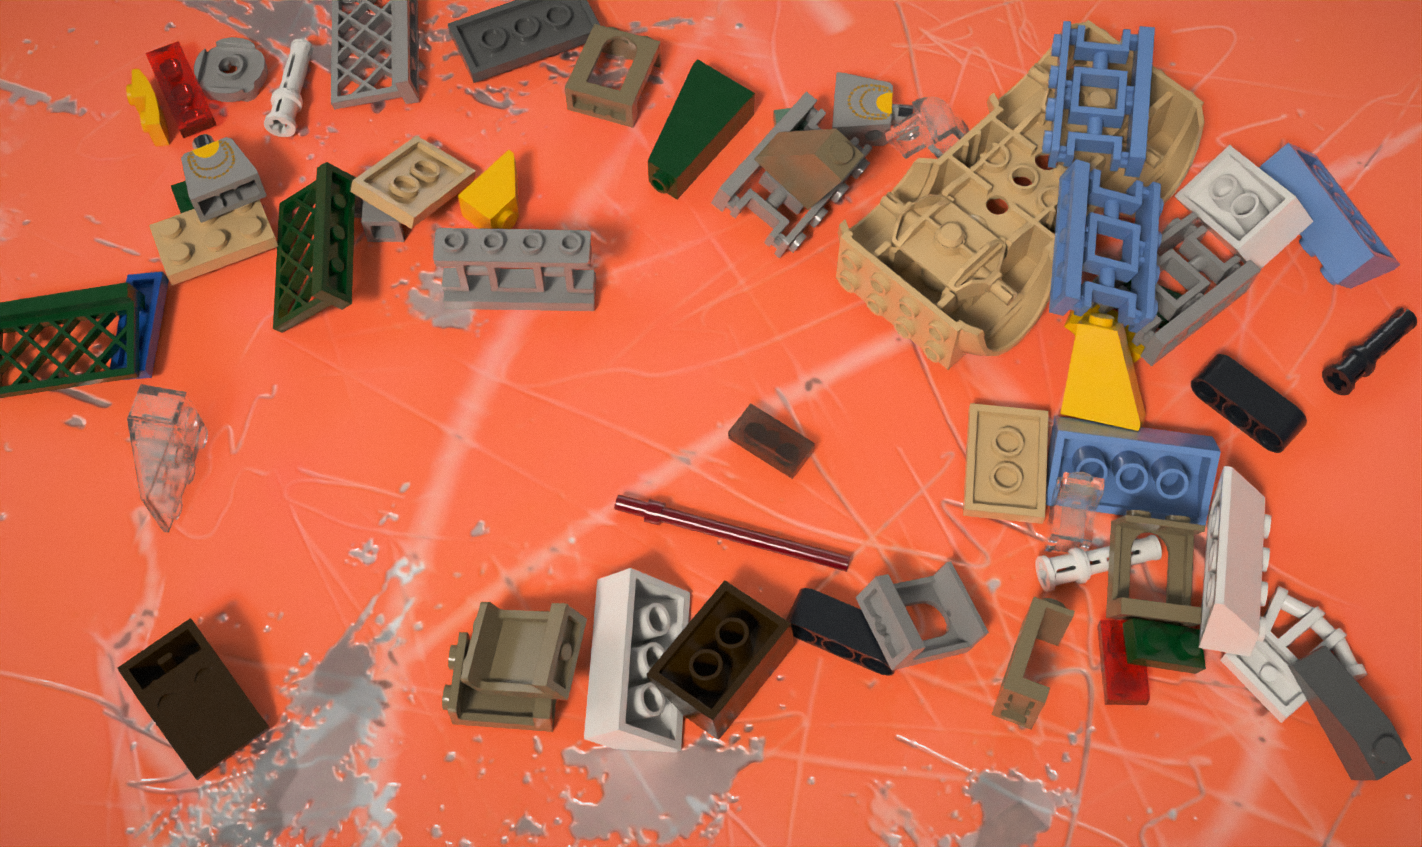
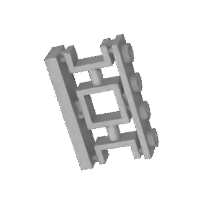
M807 91L720 186L711 202L721 212L727 207L731 211L730 215L735 219L747 207L773 228L764 243L768 247L772 245L777 249L774 254L778 258L787 249L792 253L797 250L807 237L803 233L805 228L809 224L815 228L829 212L824 206L830 200L835 204L849 189L845 182L850 176L856 180L870 164L865 158L873 149L869 144L862 148L858 144L860 140L855 136L850 142L864 156L836 187L811 207L787 236L783 235L782 232L790 221L777 209L783 203L798 215L804 206L767 171L763 173L758 183L771 193L769 197L764 200L750 188L740 199L737 195L763 168L754 160L755 157L778 132L795 131L804 120L808 124L803 131L822 130L818 125L823 120L826 112L823 109L818 111L814 108L818 100Z
M1193 212L1182 220L1178 217L1166 226L1162 232L1161 244L1157 251V265L1160 267V273L1165 270L1188 291L1176 300L1156 283L1155 300L1158 301L1157 312L1169 323L1155 333L1162 321L1156 315L1154 320L1136 333L1131 341L1136 346L1142 344L1145 347L1141 357L1150 366L1157 363L1245 294L1261 271L1251 260L1241 266L1239 264L1241 258L1237 255L1223 263L1201 243L1208 229L1203 225L1199 228L1194 225L1198 216ZM1182 241L1183 243L1178 251L1183 256H1185L1189 260V262L1184 260L1177 252L1173 250V248ZM1200 271L1203 272L1209 279H1211L1217 285L1205 295L1204 293L1206 292L1211 282H1209L1203 275H1201L1199 273ZM1099 275L1092 281L1093 283L1099 284ZM1115 280L1116 289L1130 292L1124 286L1126 282ZM1092 302L1091 306L1092 309L1098 304L1100 306L1098 311L1103 314H1107L1115 308Z
M477 228L436 229L433 251L434 264H436V267H456L444 268L442 290L444 291L443 303L445 309L595 311L596 272L594 270H575L591 269L592 245L590 231ZM503 268H533V269H503Z

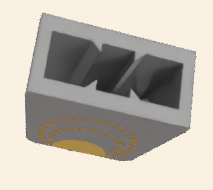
M836 72L832 129L840 131L849 141L855 136L860 140L858 144L861 147H864L866 144L870 146H884L889 142L891 125H912L913 105L892 104L893 85L890 82Z
M208 134L199 135L192 142L194 150L184 153L181 157L188 195L201 223L267 197L256 168L232 138L225 137L214 141L212 136Z

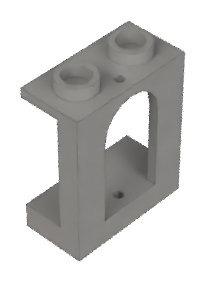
M951 561L946 562L933 576L893 584L889 574L876 576L855 597L892 671L967 653L989 633ZM928 604L936 608L945 619L946 633L943 636L922 641L906 606Z

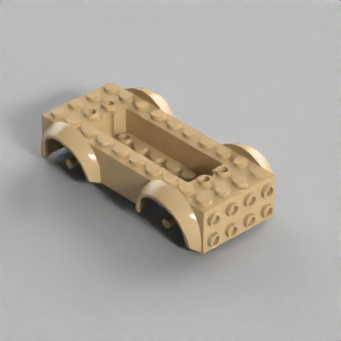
M1089 20L1071 24V29H1077L1078 25H1085L1084 41L1120 45V42L1113 38L1106 30L1099 28ZM1052 45L1034 66L1032 65L1028 73L999 99H997L995 93L988 97L986 104L989 114L938 159L918 158L915 160L900 182L891 192H887L882 197L880 203L868 215L851 228L848 227L846 219L838 227L837 234L840 244L836 279L841 287L849 293L854 292L866 303L872 313L877 316H883L894 325L895 330L900 336L905 339H911L922 348L928 359L935 363L939 362L947 370L966 353L976 356H999L1011 350L1031 331L1050 300L1059 179L1068 169V167L1064 166V162H1057L1056 167L1051 170L1041 169L1035 162L1038 156L1049 155L1042 153L1044 131H1051L1052 121L1045 120L1047 99L1054 98L1055 89L1048 88L1051 65L1057 66L1058 57L1051 56ZM1069 45L1066 80H1071L1074 66L1092 68L1093 61L1073 60L1074 45ZM1129 50L1126 64L1108 63V69L1128 71L1127 86H1131L1133 51ZM1152 65L1146 159L1140 177L1124 176L1125 168H1118V171H1110L1111 154L1074 151L1073 162L1077 159L1090 163V172L1093 169L1101 170V188L1126 194V190L1136 180L1142 181L1144 187H1148L1152 182L1160 183V198L1163 199L1165 205L1185 179L1194 161L1205 123L1202 109L1204 102L1197 98L1193 92L1186 90L1169 78L1162 70ZM1080 86L1078 106L1115 109L1116 89ZM1063 109L1060 146H1065L1068 131L1087 133V125L1067 124L1069 109ZM1125 114L1121 129L1103 127L1102 135L1123 137L1122 152H1126L1129 115ZM1026 177L1032 184L1020 186L1013 181V178ZM991 199H1001L1008 205V210L1003 214H993L987 209L986 203ZM1087 204L1086 216L1090 212L1103 215L1104 208ZM1119 212V216H1121V217H1127V218H1135V214H1136V212H1135V213L1131 216V215H1128V214H1124V213H1120V212Z

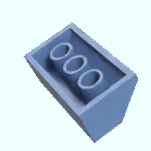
M1288 142L1259 167L1296 196L1314 221L1300 233L1302 238L1299 240V243L1311 257L1316 256L1323 265L1320 268V272L1333 286L1337 284L1352 289L1400 266V263L1316 154Z
M1054 416L1047 460L1046 505L1123 516L1129 510H1143L1151 512V518L1165 520V517L1170 515L1186 516L1190 518V523L1206 526L1221 451L1213 436L1144 427L1136 431L1090 420Z

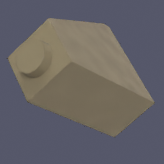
M837 129L778 132L754 160L809 210L848 175L864 154Z

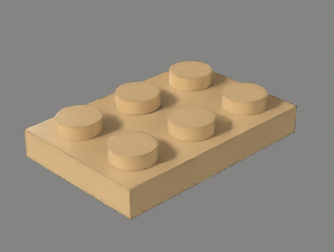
M416 135L352 181L350 192L412 229L471 184L476 170Z
M260 199L202 223L195 209L149 225L166 275L172 286L278 247Z
M970 403L967 423L962 516L1043 524L1046 509L1049 411Z

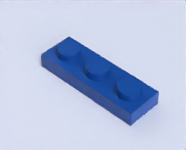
M163 272L128 274L126 282L145 295V310L139 311V378L132 379L152 378L169 279ZM127 314L119 316L116 336L127 325ZM121 347L111 358L110 368L112 370L127 368V352Z

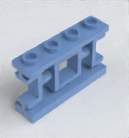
M1063 21L1061 34L1053 35L1051 56L1058 57L1057 66L1051 65L1048 88L1055 89L1054 98L1047 99L1045 120L1052 121L1051 131H1044L1042 153L1049 154L1048 167L1055 168L1057 162H1064V166L1069 167L1073 162L1074 151L1111 154L1110 171H1118V168H1125L1124 176L1140 177L1146 159L1155 27L1140 26L1138 34H1131L1130 29H1123L1119 45L1084 41L1085 25H1078L1077 29H1071V21ZM1069 45H1074L1073 60L1093 61L1092 68L1074 66L1071 80H1066ZM1129 50L1133 51L1131 86H1127L1128 71L1108 69V63L1126 64ZM1080 86L1116 89L1115 109L1078 106ZM1063 109H1069L1067 124L1087 125V133L1068 131L1065 146H1060ZM1124 114L1129 115L1126 152H1122V136L1102 135L1103 127L1121 129Z
M1076 159L1059 179L1049 313L1064 316L1069 310H1073L1074 315L1082 316L1091 308L1092 302L1118 308V323H1122L1124 328L1129 325L1128 330L1130 332L1138 333L1149 322L1154 320L1158 311V301L1155 300V285L1160 275V267L1157 265V251L1162 240V234L1158 231L1159 217L1164 206V201L1160 198L1161 184L1152 182L1148 187H1144L1142 181L1136 180L1126 190V194L1101 188V170L1093 169L1090 172V163ZM1087 204L1104 208V214L1100 215L1090 212L1086 216ZM1119 212L1131 216L1136 212L1135 224L1119 220ZM1097 234L1123 240L1122 261L1095 255ZM1082 271L1099 275V284L1085 281L1081 285ZM1115 280L1126 283L1131 280V292L1116 289Z

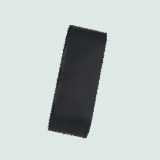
M1217 354L1191 381L1192 391L1201 401L1268 451L1274 453L1284 451L1307 424L1306 416L1296 405L1227 355Z
M801 588L786 618V621L792 625L793 637L875 673L892 676L896 670H891L861 609L813 589Z

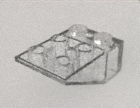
M140 384L127 417L140 499L162 531L169 533L173 521L177 520L182 512V496L186 485L191 484L194 479L196 470L195 460L199 449L202 450L207 443L208 429L187 392Z

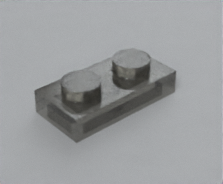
M751 403L728 431V439L791 479L796 476L815 451L814 442Z

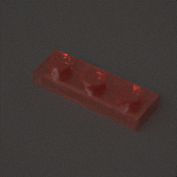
M179 41L145 53L182 137L186 138L217 126Z

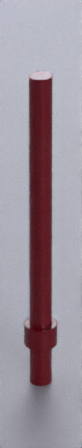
M618 494L614 510L644 517V522L660 526L662 522L847 572L851 557L668 508L665 502L649 499L646 502Z

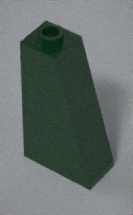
M697 59L690 69L648 158V180L653 188L660 193H667L678 200L754 116L755 93Z

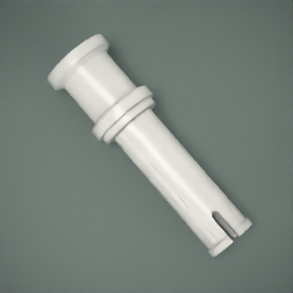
M294 39L291 43L281 84L272 93L270 99L272 109L266 115L263 123L268 132L278 137H290L295 134L297 128L295 122L296 114L301 111L303 106L300 93L314 50L311 47L312 44L304 39Z
M1149 535L1133 541L1131 566L1161 559L1162 549L1155 535ZM1110 546L1089 551L1075 547L1069 549L1068 554L1051 558L1045 555L1038 556L1035 561V567L1041 587L1044 591L1050 592L1055 590L1057 585L1074 581L1077 584H1083L1091 578V575L1107 572L1109 568V560L1107 558L1109 557ZM1066 568V570L1057 572L1058 569Z

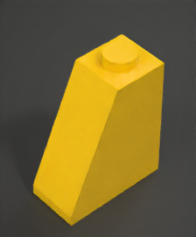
M1090 313V317L1084 316L1077 324L1060 414L1139 431L1144 423L1146 413L1124 325L1113 322L1114 317L1111 315Z

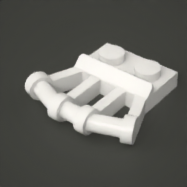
M1278 586L1263 616L1267 618L1263 642L1256 641L1250 657L1226 653L1220 661L1282 723L1307 701L1288 665L1299 659L1287 647L1310 628L1323 640L1312 651L1321 646H1327L1356 681L1364 678L1368 673L1363 664L1357 663L1345 639L1347 634L1340 627L1335 629L1323 617L1326 613L1319 606L1314 608L1288 595L1287 589ZM1280 609L1301 619L1279 639L1271 632Z

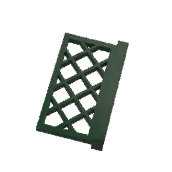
M328 162L317 167V175L314 182L279 203L273 329L281 333L331 305L343 310L352 304L355 194L351 193L350 190L352 181L356 177ZM298 208L295 216L292 219V211ZM311 212V215H310L308 221L306 222V224H305L303 230L301 231V230H300L301 227L303 226V224H304L306 218L308 217L309 213ZM299 235V237H298V239L296 240V242H295L293 248L291 249V245L293 244V242H294L296 236ZM308 243H309L310 246H309L308 250L306 251V253H305L303 259H302L301 262H300L299 260H300V258H301L303 252L305 251V249H306V247H307V245H308ZM295 267H298V268L296 269V271H295L293 277L291 278V280H290V282H289V278H290V276H291L293 270L295 269ZM308 275L309 277H308V279H307L305 285L303 286V288H302L300 294H298L297 292L299 291V289H300L302 283L304 282L306 276ZM294 299H296V301H295V303L293 304V306H292L290 312L288 313V309H289V307H290L292 301H293Z
M128 282L0 302V398L139 378V311L145 310V295ZM127 314V325L117 336L106 329L116 316ZM89 320L95 326L79 342L70 333L81 321ZM45 327H55L58 332L45 347H42L34 340ZM17 331L23 337L7 353L3 349V334ZM103 332L113 341L97 357L88 348ZM68 338L76 347L61 363L52 354ZM31 343L40 353L25 368L16 359ZM121 347L127 352V368L112 370L106 363ZM84 353L95 361L84 374L75 375L70 371ZM49 359L58 368L47 380L40 381L34 374ZM13 364L22 373L12 385L2 386V375Z

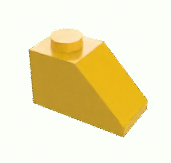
M510 150L506 151L458 195L462 216L479 229H511L519 217L518 173L514 153Z

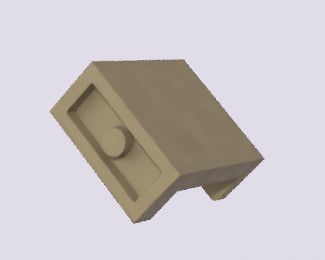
M482 601L473 623V633L467 656L463 661L461 681L481 694L568 700L587 618L566 603H552L549 612L503 610L491 602Z
M459 632L457 645H451L449 650L448 667L449 670H453L451 685L445 684L442 696V708L448 711L452 724L553 732L557 699L481 694L461 681L462 665L467 656L471 639L468 632Z

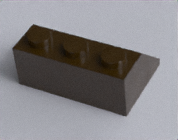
M724 580L647 672V678L687 719L719 740L795 646L792 625Z

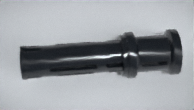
M1399 308L1386 322L1370 334L1365 341L1359 345L1348 347L1343 352L1341 360L1336 364L1328 365L1322 371V378L1326 386L1338 395H1349L1355 389V383L1359 379L1368 377L1374 372L1377 360L1417 326L1418 321L1415 314L1409 309L1404 312V308Z

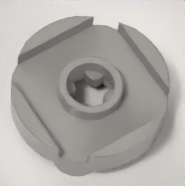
M237 37L223 38L215 42L216 47L211 48L208 52L205 48L199 53L194 63V74L207 99L221 102H236L240 100L249 102L258 96L259 89L266 81L268 68L262 52L256 49L254 43ZM231 66L237 67V70L233 73L227 74L223 72L230 70Z

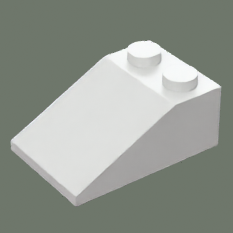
M1231 145L1224 149L1175 195V198L1190 213H1195L1198 216L1197 220L1233 255L1241 258V262L1245 264L1251 260L1260 269L1314 222L1296 196Z

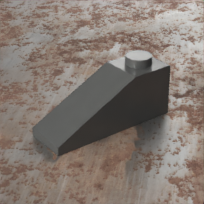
M1321 646L1288 665L1351 780H1379L1412 760L1390 719L1327 646Z

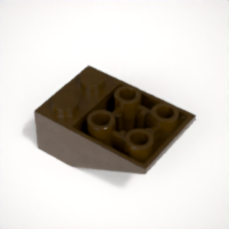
M191 618L117 668L137 699L196 780L205 776L270 729Z

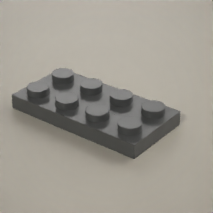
M514 0L456 20L447 25L449 34L473 83L583 45L586 43L594 24L600 25L587 0Z

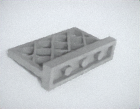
M332 0L331 105L334 110L400 97L403 98L405 104L420 102L418 0H390L382 9L374 5L377 0ZM358 2L359 5L349 15L342 11V4ZM369 9L376 15L366 25H363L357 20ZM386 20L391 23V27L382 36L374 32ZM353 26L359 32L347 42L342 39V35ZM369 36L376 42L364 53L357 47ZM386 47L392 53L381 64L373 58ZM353 53L359 59L347 70L342 66V62ZM367 64H370L376 70L365 81L356 76ZM384 75L392 78L391 87L380 89L373 87ZM350 81L359 85L352 94L341 96V91Z

